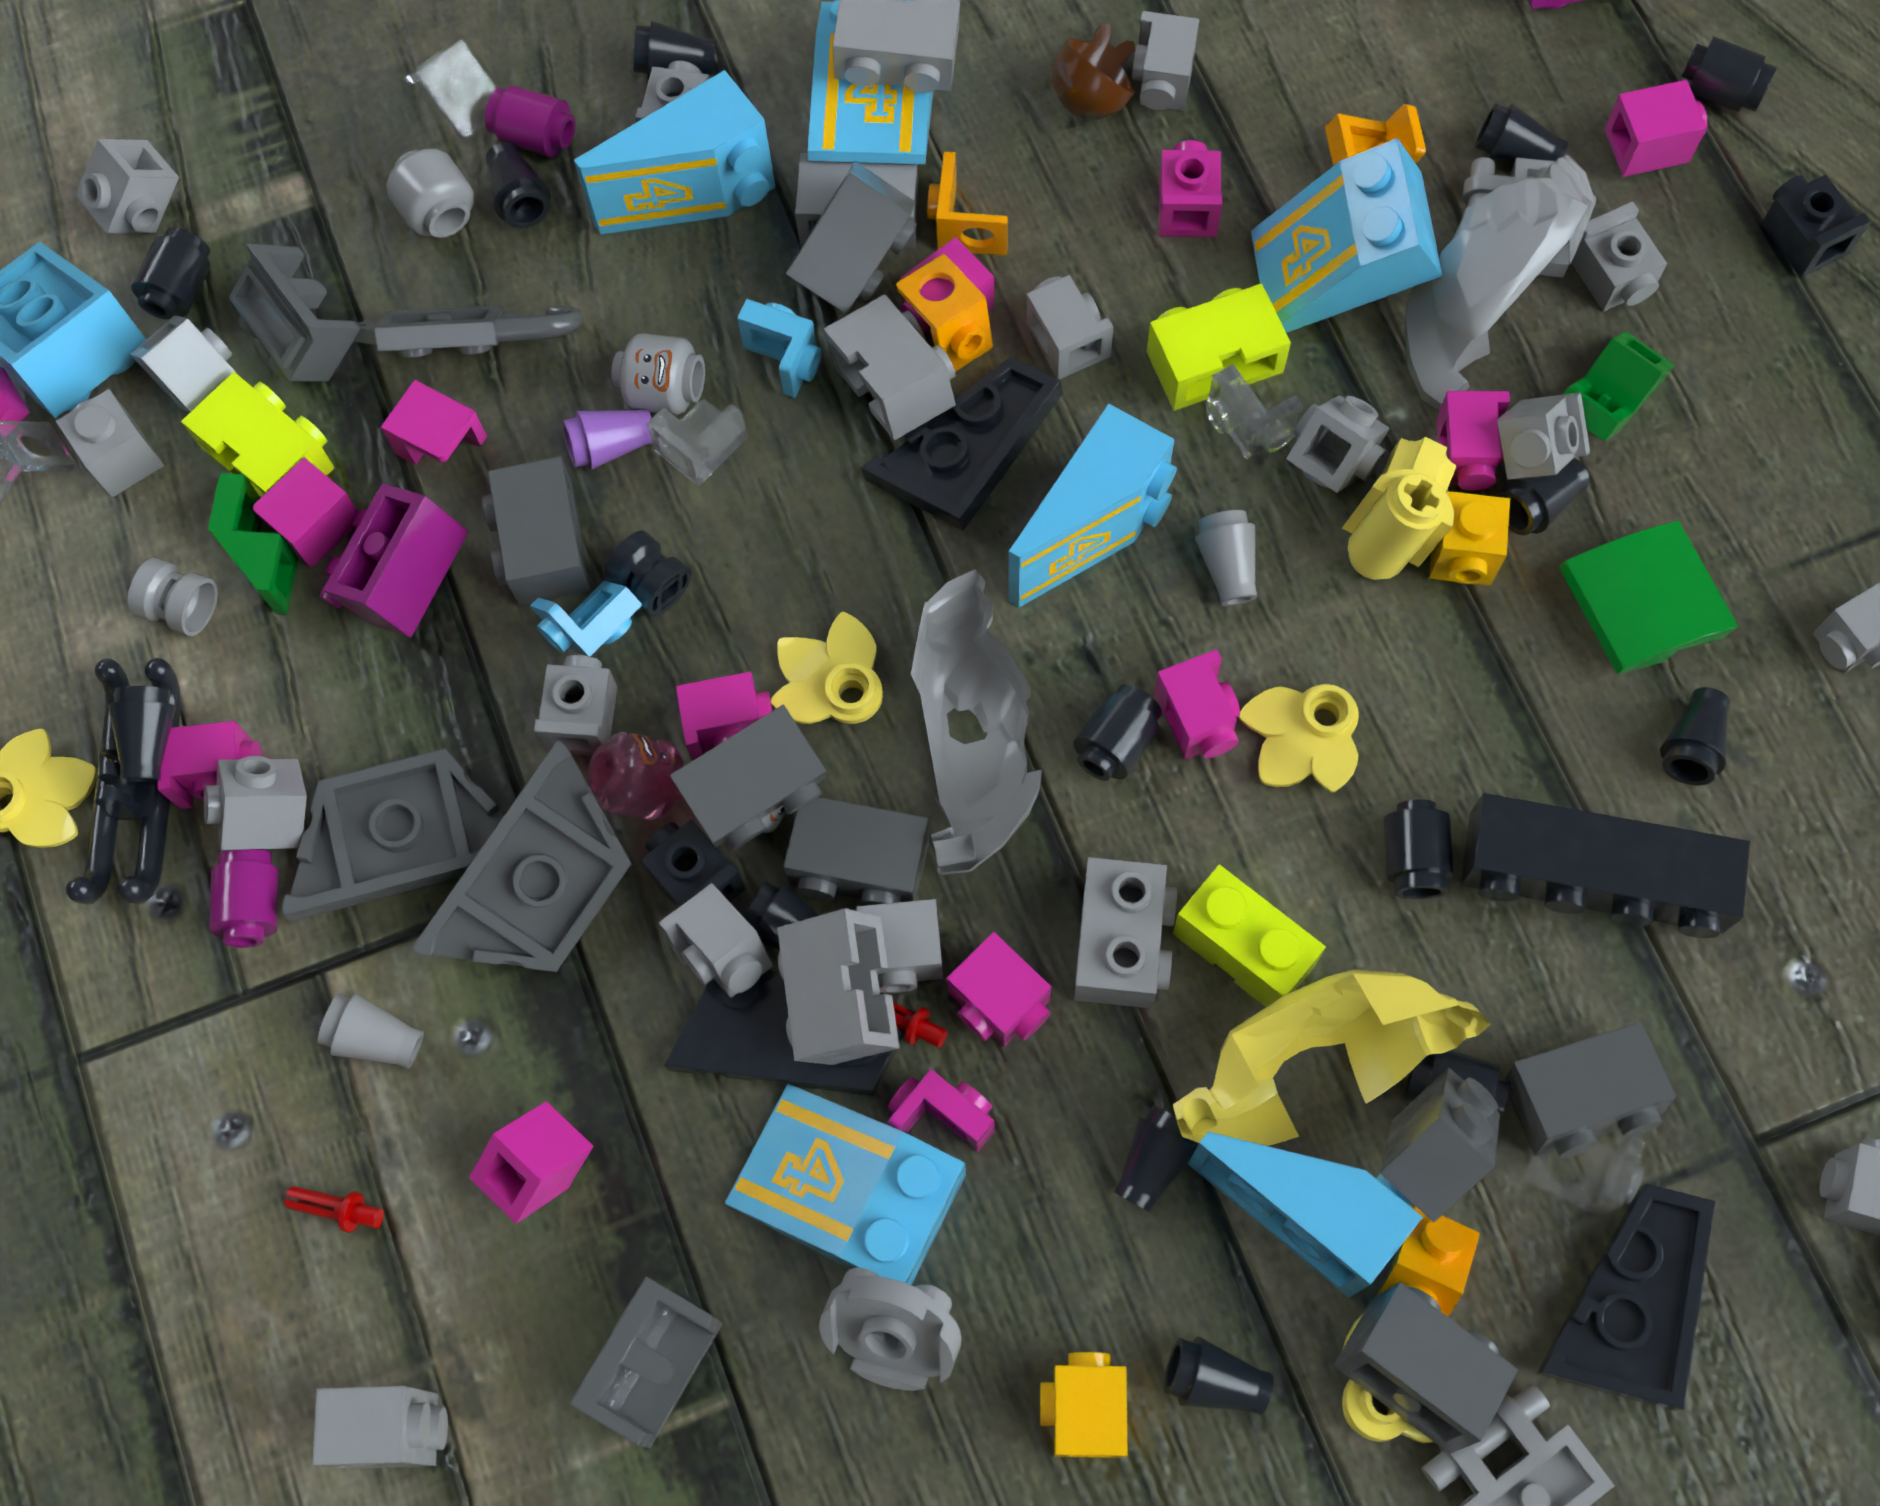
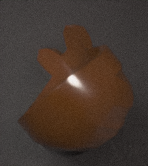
M1109 23L1099 25L1093 33L1090 42L1074 38L1067 39L1057 52L1052 66L1050 82L1057 93V98L1068 111L1082 118L1102 119L1114 115L1124 108L1135 94L1134 87L1121 66L1134 53V42L1126 40L1116 47L1112 46L1109 43L1111 35Z

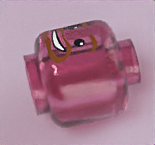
M620 732L610 737L605 744L600 745L595 750L588 768V782L591 790L595 793L597 801L604 810L617 815L650 821L665 817L675 807L677 801L683 797L670 775L684 767L680 751L670 741L631 732Z

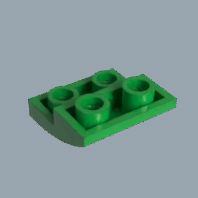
M1679 520L1608 542L1568 559L1559 566L1561 573L1617 675L1663 663L1678 650L1723 639L1739 627Z

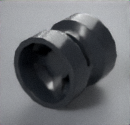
M643 530L634 532L625 538L612 552L604 569L605 578L612 583L625 586L631 590L642 604L640 608L652 617L659 616L669 610L684 594L692 577L691 570L678 558L662 555L660 543Z

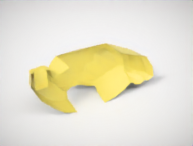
M1353 969L1334 974L1282 996L1229 1031L1220 1050V1059L1213 1087L1210 1090L1207 1087H1198L1174 1103L1173 1108L1182 1137L1198 1143L1208 1132L1265 1146L1277 1144L1299 1137V1134L1277 1093L1273 1077L1284 1061L1300 1051L1312 1047L1345 1043L1356 1081L1367 1104L1402 1080L1426 1056L1455 1049L1465 1039L1478 1036L1491 1024L1471 1003L1458 1001L1454 997L1439 993L1428 983L1403 973Z

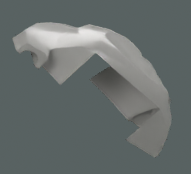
M1564 155L1562 158H1558L1555 163H1551L1549 167L1540 168L1535 178L1523 179L1515 184L1500 185L1467 207L1454 238L1442 250L1439 256L1443 276L1411 288L1406 307L1404 330L1408 370L1421 400L1437 410H1440L1447 391H1467L1470 385L1458 372L1474 360L1490 354L1488 330L1569 240L1571 265L1596 203V197L1593 195L1586 172L1571 156Z
M976 570L947 582L928 602H925L911 676L921 695L940 803L936 798L935 800L952 826L931 835L936 852L939 875L971 872L1000 850L1028 817L1039 793L1042 770L1027 773L1024 739L1029 715L1026 701L1031 696V688L1011 652L988 631L993 621V603L984 594L986 582ZM954 708L957 711L970 710L978 718L983 731L987 732V736L983 740L968 744L954 739L949 733L947 713Z

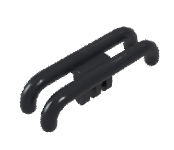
M106 658L100 660L94 669L97 679L102 683L106 703L85 871L83 877H75L68 882L66 893L75 903L89 905L99 900L110 883L118 820H141L134 876L123 878L119 882L117 889L120 897L126 902L143 904L154 896L161 880L170 800L158 790V781L129 782L120 780V764L108 704L115 702L116 688L130 686L120 664L115 660ZM153 658L145 665V675L152 683V686L170 690V704L176 706L171 728L179 727L181 694L177 676L167 661L161 658Z

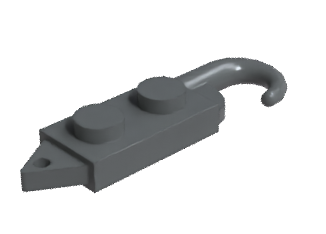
M503 305L386 311L382 318L356 323L361 330L353 342L377 345L378 351L397 350V355L405 358L425 356L432 353L433 348L455 347L456 352L459 354L471 355L487 352L492 348L491 345H497L498 342L542 340L567 335L577 330L583 323L584 318L582 312L572 306H551L546 310L547 315L521 316L514 311H504Z

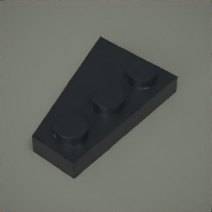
M1010 356L954 398L956 405L927 427L922 424L904 435L906 442L884 459L877 455L863 465L861 470L864 479L964 531L1063 395L1061 381Z
M769 969L760 976L751 988L737 993L732 998L727 995L714 979L709 981L664 1066L668 1071L684 1073L695 1071L725 1075L727 1078L749 1081L751 1079L791 1083L797 1087L874 1096L897 1049L834 1065L794 1061L793 1047L789 1042L786 1031L789 1015L784 980L781 974ZM897 1030L898 1041L900 1044L903 1035L901 1031Z
M1651 1184L1639 1187L1536 1374L1674 1411L1684 1410L1716 1201Z

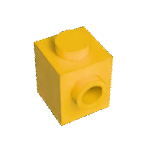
M1447 491L1446 493L1450 497L1454 510L1453 527L1431 552L1429 579L1491 586L1507 556L1510 498Z
M1068 1353V1366L1055 1365L1054 1382H1040V1426H1054V1457L1124 1458L1128 1456L1126 1366H1110L1109 1353Z

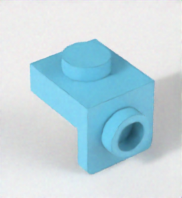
M746 298L737 317L743 348L781 361L779 374L783 394L796 398L803 381L811 382L815 377L821 360L822 350L816 345L813 321L797 316L793 311L781 304L767 303L764 305Z
M604 580L569 616L557 603L540 597L530 605V608L542 620L536 626L537 630L555 649L561 653L570 649L582 655L591 656L602 644L613 643L629 629L632 623L630 617L642 604L627 587Z

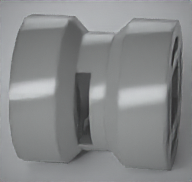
M151 558L145 561L134 575L128 591L127 602L129 610L134 615L149 621L163 619L171 630L187 636H195L205 628L211 619L217 604L218 590L217 584L211 578L192 572L183 575L175 564L159 558Z

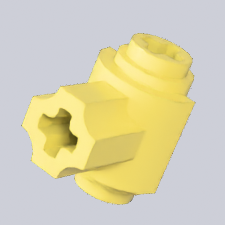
M1425 436L1417 441L1401 438L1391 451L1382 475L1342 527V529L1352 533L1348 542L1349 558L1354 569L1362 576L1373 580L1390 579L1399 574L1408 562L1419 567L1453 527L1454 510L1446 491L1456 465L1447 458V447Z

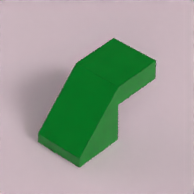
M1625 331L1611 339L1585 377L1568 386L1563 395L1581 393L1586 428L1605 442L1619 433L1668 376L1675 364Z
M220 473L208 529L275 614L288 615L299 559L281 534L257 532L260 517L253 510V506L261 497L245 475Z

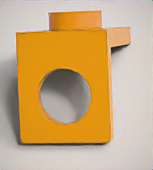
M944 151L940 184L930 183L927 205V218L936 220L938 249L956 237L971 253L1007 255V216L954 212L957 186L956 152ZM970 228H981L990 231L994 236L985 240H977L967 237L962 232Z
M945 254L940 255L896 283L897 291L931 327L934 346L939 345L942 347L952 362L955 372L992 349L993 343L986 297ZM943 278L954 284L953 293L941 301H930L920 294L922 286L932 279Z

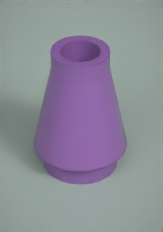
M648 409L576 411L575 418L562 421L567 450L574 468L588 465L589 469L593 470L637 448L656 442L654 425Z

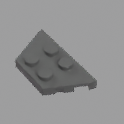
M559 740L556 741L411 950L419 955L473 960V962L497 965L509 964L557 972L632 864L565 744Z
M445 748L319 780L310 807L312 821L301 838L296 858L299 860V866L291 893L284 897L282 904L283 914L289 922L462 877L504 815L481 787L476 786L466 775L465 770Z

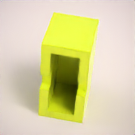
M1261 283L1244 290L1241 288L1225 290L1214 297L1212 301L1189 309L1176 307L1164 312L1157 320L1150 322L1146 352L1171 407L1175 411L1218 396L1219 389L1217 384L1235 378L1239 388L1284 373L1291 342Z
M234 371L181 421L204 452L229 473L237 474L240 472L244 474L260 497L266 494L304 457L326 476L335 468L322 448L328 441L314 424L303 416L293 421L282 412L286 408L285 404L269 387L260 381L252 387Z
M1220 864L1178 913L1172 932L1174 936L1211 965H1218L1235 979V984L1265 1007L1282 996L1295 991L1316 966L1326 948L1320 941Z

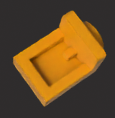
M1403 104L1386 122L1338 113L1325 126L1333 166L1341 160L1397 138L1415 163L1426 153L1417 109L1412 105Z
M1414 1206L1413 1209L1423 1218L1396 1251L1391 1269L1381 1284L1377 1295L1402 1282L1407 1287L1422 1290L1434 1298L1441 1308L1440 1312L1448 1317L1463 1295L1480 1233L1443 1215L1435 1222H1432L1422 1211Z

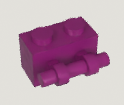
M382 483L366 510L360 509L350 525L354 533L340 558L332 557L324 572L328 579L318 598L336 609H340L342 605L368 624L411 638L469 531L427 496Z

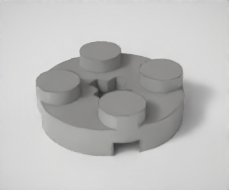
M853 1268L846 1272L842 1283L832 1290L819 1321L821 1338L833 1355L839 1344L846 1353L854 1357L850 1367L853 1372L876 1384L900 1390L913 1391L925 1389L929 1377L940 1375V1383L946 1380L952 1372L962 1341L957 1322L949 1314L952 1307L951 1299L944 1291L932 1285L922 1284L914 1287L898 1280L879 1277L876 1273L865 1268Z

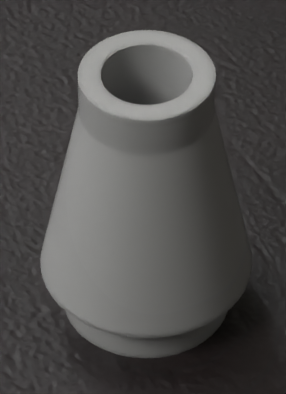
M1222 511L1200 519L1198 521L1200 534L1195 537V541L1217 588L1221 605H1238L1256 599L1258 596L1255 586V524L1248 523L1246 511Z
M358 993L354 994L352 998L337 994L322 1021L318 1034V1044L331 1048L330 1053L332 1056L396 1064L410 1069L422 1044L424 1031L410 1027Z

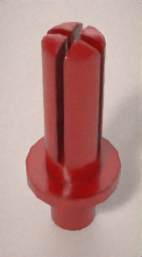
M893 1001L896 1026L898 1030L906 1033L905 1043L912 1046L921 1039L937 1048L942 1047L947 1038L948 1031L929 1021L930 1011L922 1007L917 1012H914Z
M292 1186L288 1189L285 1196L293 1198L284 1199L287 1209L338 1221L339 1229L347 1233L353 1232L358 1225L377 1229L380 1227L384 1217L383 1209L365 1205L363 1194L354 1191L343 1198Z

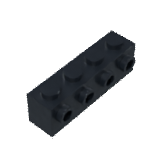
M1483 793L1469 816L1460 886L1479 889L1478 894L1494 901H1515L1520 896L1545 901L1544 906L1547 909L1559 913L1577 914L1584 912L1585 909L1611 913V919L1620 924L1646 926L1655 921L1677 925L1678 932L1686 936L1714 938L1719 936L1720 933H1725L1744 917L1750 841Z

